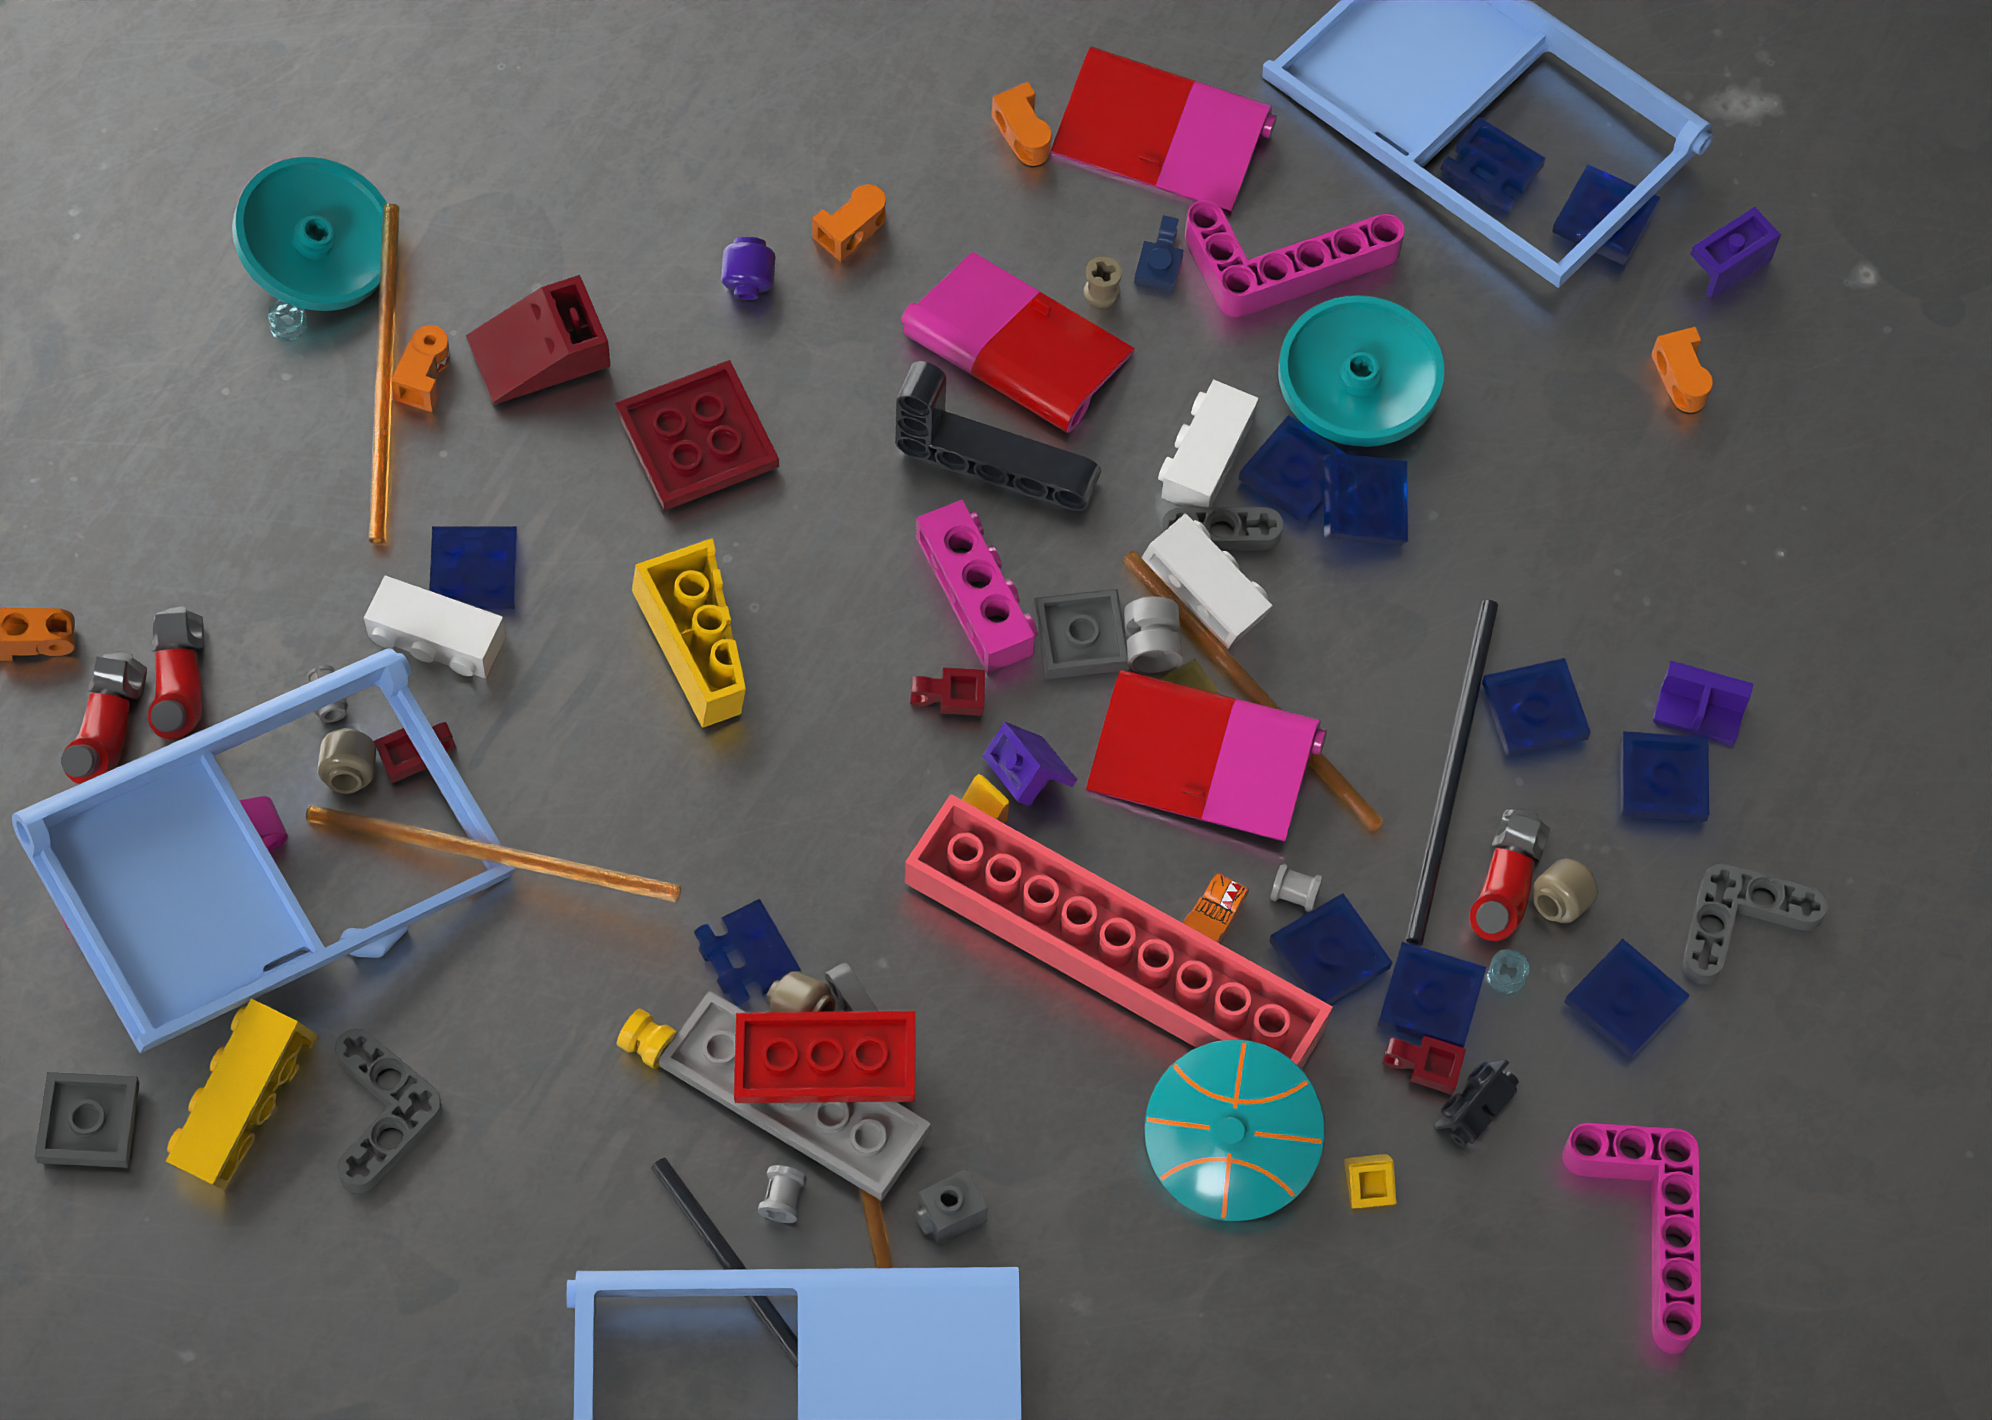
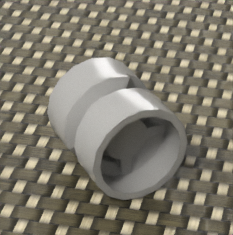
M1145 597L1134 600L1126 605L1124 618L1126 635L1129 637L1126 642L1129 668L1141 674L1154 675L1167 673L1180 667L1183 663L1181 637L1176 633L1180 630L1178 604L1172 599L1165 597Z

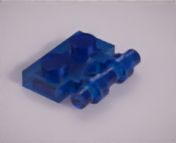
M1479 117L1456 145L1455 152L1464 157V160L1458 163L1448 156L1441 164L1440 170L1451 176V182L1461 188L1466 186L1481 195V201L1491 207L1495 204L1507 212L1512 207L1515 198L1506 193L1504 189L1510 186L1522 193L1543 168L1545 157ZM1480 167L1494 176L1492 181L1489 182L1474 173L1476 168Z
M760 898L721 917V925L726 934L715 936L709 924L701 925L694 931L700 943L698 947L699 952L706 962H711L719 976L716 982L724 994L730 995L735 1006L742 1005L750 999V995L745 988L746 985L755 982L763 996L768 993L771 985L776 980H781L789 972H801V968ZM736 949L745 966L734 968L726 954Z

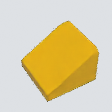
M978 774L975 776L962 800L1005 823L1008 820L1009 800L983 775Z
M1388 1154L1344 1159L1352 1209L1397 1204L1394 1163Z

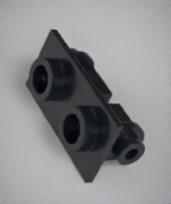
M1509 1061L1483 1062L1477 1066L1469 1075L1468 1081L1470 1084L1463 1093L1454 1095L1441 1108L1443 1116L1434 1125V1128L1438 1130L1450 1127L1454 1131L1451 1134V1138L1459 1146L1465 1147L1468 1143L1473 1144L1492 1122V1119L1481 1108L1485 1105L1494 1115L1498 1114L1517 1093L1518 1078L1509 1071L1502 1072L1509 1064Z

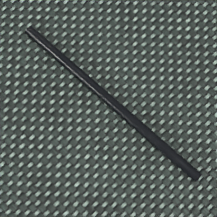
M1493 600L1482 601L1406 938L1407 943L1415 946L1423 945L1497 615L1498 603Z
M664 1157L656 1161L651 1169L725 1270L747 1269L668 1160ZM744 1296L798 1370V1338L767 1296Z

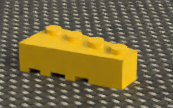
M713 538L635 564L632 592L702 728L740 715L746 691L737 645L732 635L729 608L726 606L723 594L722 576L715 557L716 549Z
M250 999L247 1007L242 1006L234 1016L231 1024L233 1033L226 1047H220L213 1056L210 1064V1071L212 1073L205 1087L198 1088L192 1096L188 1107L191 1113L184 1127L178 1128L173 1133L167 1146L169 1155L166 1162L222 1190H225L255 1140V1134L250 1132L254 1124L261 1125L265 1120H268L276 1107V1094L274 1093L276 1088L285 1081L291 1082L298 1071L299 1064L296 1063L300 1049L303 1045L311 1049L319 1036L300 1022L253 999Z

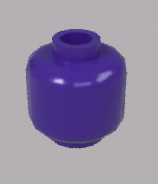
M756 237L735 238L734 243L728 245L723 251L722 284L734 291V297L738 299H758L759 293L770 290L774 284L775 253L766 246V241Z

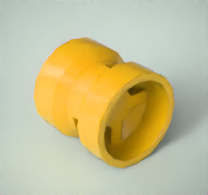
M639 1008L624 1024L616 1043L618 1047L628 1053L637 1052L641 1055L642 1062L653 1069H657L660 1067L658 1059L672 1042L678 1031L669 1025L654 1023L653 1015Z

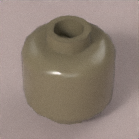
M352 728L340 729L327 734L321 742L318 774L321 781L333 791L343 794L354 793L366 787L374 776L376 746L373 740L365 733Z
M1568 858L1560 859L1535 880L1532 889L1534 904L1538 912L1546 919L1559 923L1573 922L1596 901L1598 895L1597 883L1592 871L1578 861Z
M799 971L789 972L781 980H776L771 985L767 994L770 1012H835L836 1002L832 997L831 988L824 981Z

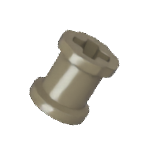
M1097 256L1089 261L1085 269L1087 283L1083 290L1084 298L1089 304L1097 308H1108L1115 304L1116 299L1120 295L1118 283L1122 277V269L1118 261L1112 257Z

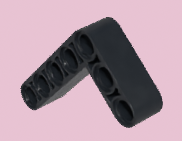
M916 361L912 363L896 400L895 443L900 451L910 457L1067 509L1082 511L1087 508L1101 474V468L1097 463L1084 456L945 411L947 379L945 373L937 366L928 362Z

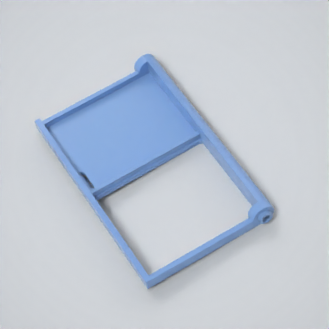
M1341 0L1274 62L1269 59L1263 65L1262 77L1557 288L1570 278L1695 154L1702 155L1708 149L1714 137L1711 134L1712 125L1531 0ZM1547 51L1555 54L1676 138L1673 152L1558 264L1422 168L1536 59Z
M387 648L12 815L13 827L23 849L140 1054L249 1002L250 999L254 1000L511 877L515 870L514 865L408 688V677L411 676V668L402 653H396L393 649ZM376 685L380 687L486 866L487 871L330 946L324 947L214 757L345 697ZM301 950L307 951V953H305V952H300V953H297V954H295V955H293V956H291V957H289V958H287V959H285V960H283V961H280V960H282V959H284V958H286V957H288V956H290V955H292V954H294V953H296V952H298V951H301ZM277 961H280V962H278V963H276V964H274V965H272V966H270V967L264 969L265 967H267V966H269V965H271V964H273V963H275V962H277Z
M1018 1267L576 1271V1280H567V1308H575L574 1420H593L594 1317L596 1315V1297L798 1295V1420H1021Z

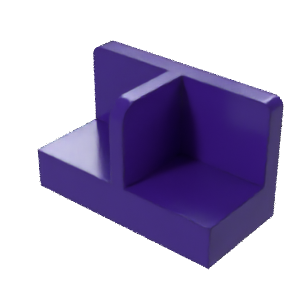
M1756 207L1751 208L1692 247L1690 255L1711 277L1706 294L1711 299L1769 263L1773 258L1781 234Z
M1671 660L1663 679L1653 722L1734 745L1738 738L1743 714L1750 700L1754 684Z
M1007 722L1003 723L982 755L1018 802L1031 806L1049 779L1073 787L1078 780L1042 736Z

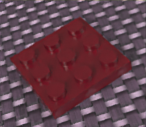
M730 360L615 402L619 419L664 511L779 467V457Z

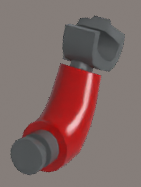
M186 607L168 608L167 611H160L155 614L153 622L152 652L158 651L155 653L156 693L155 699L149 707L148 721L156 735L169 740L183 738L192 732L201 719L202 683L197 653L190 649L203 647V616L187 611Z
M116 652L115 654H103L101 657L96 656L94 678L89 684L88 691L94 693L89 694L84 719L77 738L65 748L61 757V765L66 776L75 783L82 784L117 767L124 746L129 711V701L121 697L138 699L142 694L147 677V667L133 659V654Z
M1507 809L1502 815L1492 844L1499 848L1494 850L1483 889L1470 909L1469 920L1471 927L1479 937L1485 940L1498 941L1508 938L1519 928L1524 917L1531 892L1535 864L1531 858L1541 859L1550 832V828L1538 818L1537 813L1524 809L1520 811Z

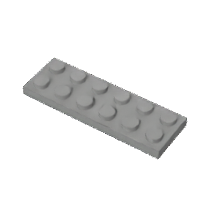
M708 991L658 1059L660 1067L882 1201L931 1132V1123L897 1102L735 1103L736 1013L746 1012L715 993Z

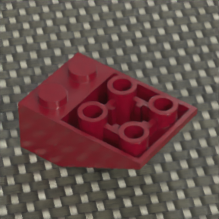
M580 275L540 287L466 335L493 405L611 366L608 339Z

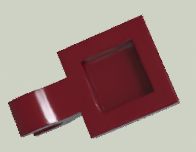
M943 667L941 679L914 676L912 677L910 704L925 706L934 702H941L940 713L983 716L985 706V670Z
M446 722L432 727L446 752L456 748L453 736ZM404 728L373 741L392 783L427 768Z
M1427 1036L1423 1037L1420 1047L1397 1038H1391L1389 1046L1386 1047L1382 1064L1396 1069H1413L1411 1082L1453 1095L1466 1049Z

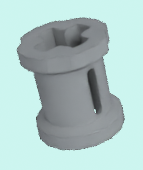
M1281 863L1272 888L1270 900L1277 901L1280 898L1302 905L1306 912L1312 913L1323 876L1317 874L1313 878L1289 870L1287 864Z
M770 1166L767 1170V1177L770 1181L765 1201L759 1203L758 1213L772 1221L794 1223L798 1218V1211L795 1207L800 1187L806 1185L807 1177L803 1172L792 1167Z

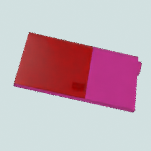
M1091 46L1083 61L1050 152L1196 202L1202 200L1212 201L1218 204L1223 211L1232 213L1257 143L1260 144L1263 137H1271L1277 115L1271 114L1272 105Z
M973 251L917 304L912 302L906 308L901 318V324L904 325L903 334L1066 433L1072 432L1077 427L1088 408L1091 396L1128 360L1135 349Z
M1121 670L1115 682L1086 790L1286 842L1307 762L1311 761L1313 754L1321 755L1327 730L1320 729L1321 720Z

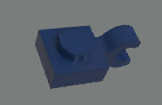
M1163 215L1157 242L1144 241L1134 283L1174 292L1184 252L1182 249L1173 247L1178 231V218Z

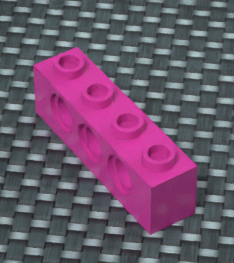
M962 499L917 517L916 539L985 671L989 674L1033 656L1034 641L1038 637V631L1031 615H1024L1018 605L1020 598L1015 584L1011 579H1004L1000 571L1002 564L997 550L993 545H986L982 537L984 530L980 518L975 511L969 513ZM962 547L968 549L969 552L958 554L952 550ZM980 581L986 583L987 586L983 588H975L970 584L972 582ZM994 615H998L1005 618L1006 620L1003 622L996 623L990 621L988 618Z

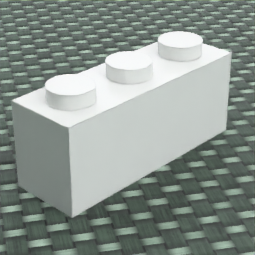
M1214 379L1207 393L1199 392L1191 414L1195 417L1190 426L1183 424L1177 436L1175 447L1179 449L1173 459L1167 457L1161 467L1158 480L1163 482L1162 499L1184 508L1212 507L1256 419L1258 397Z
M1186 513L1152 541L1142 556L1147 565L1227 650L1256 626L1272 607L1265 590L1256 582H1250L1239 570V565L1235 558L1228 552L1221 551L1211 541L1210 534L1205 526L1196 520L1193 521Z
M386 575L364 616L368 637L377 645L390 649L395 646L409 651L415 658L423 662L430 663L434 660L443 663L463 676H472L474 674L486 679L506 637L502 616Z

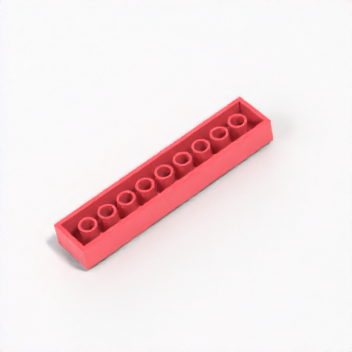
M950 794L905 861V884L1196 1048L1223 1040L1258 1042L1280 1051L1302 1069L1328 1027L1333 1008L1329 1004Z

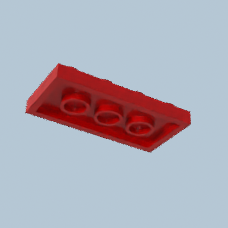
M915 1011L736 1013L735 1103L915 1102Z

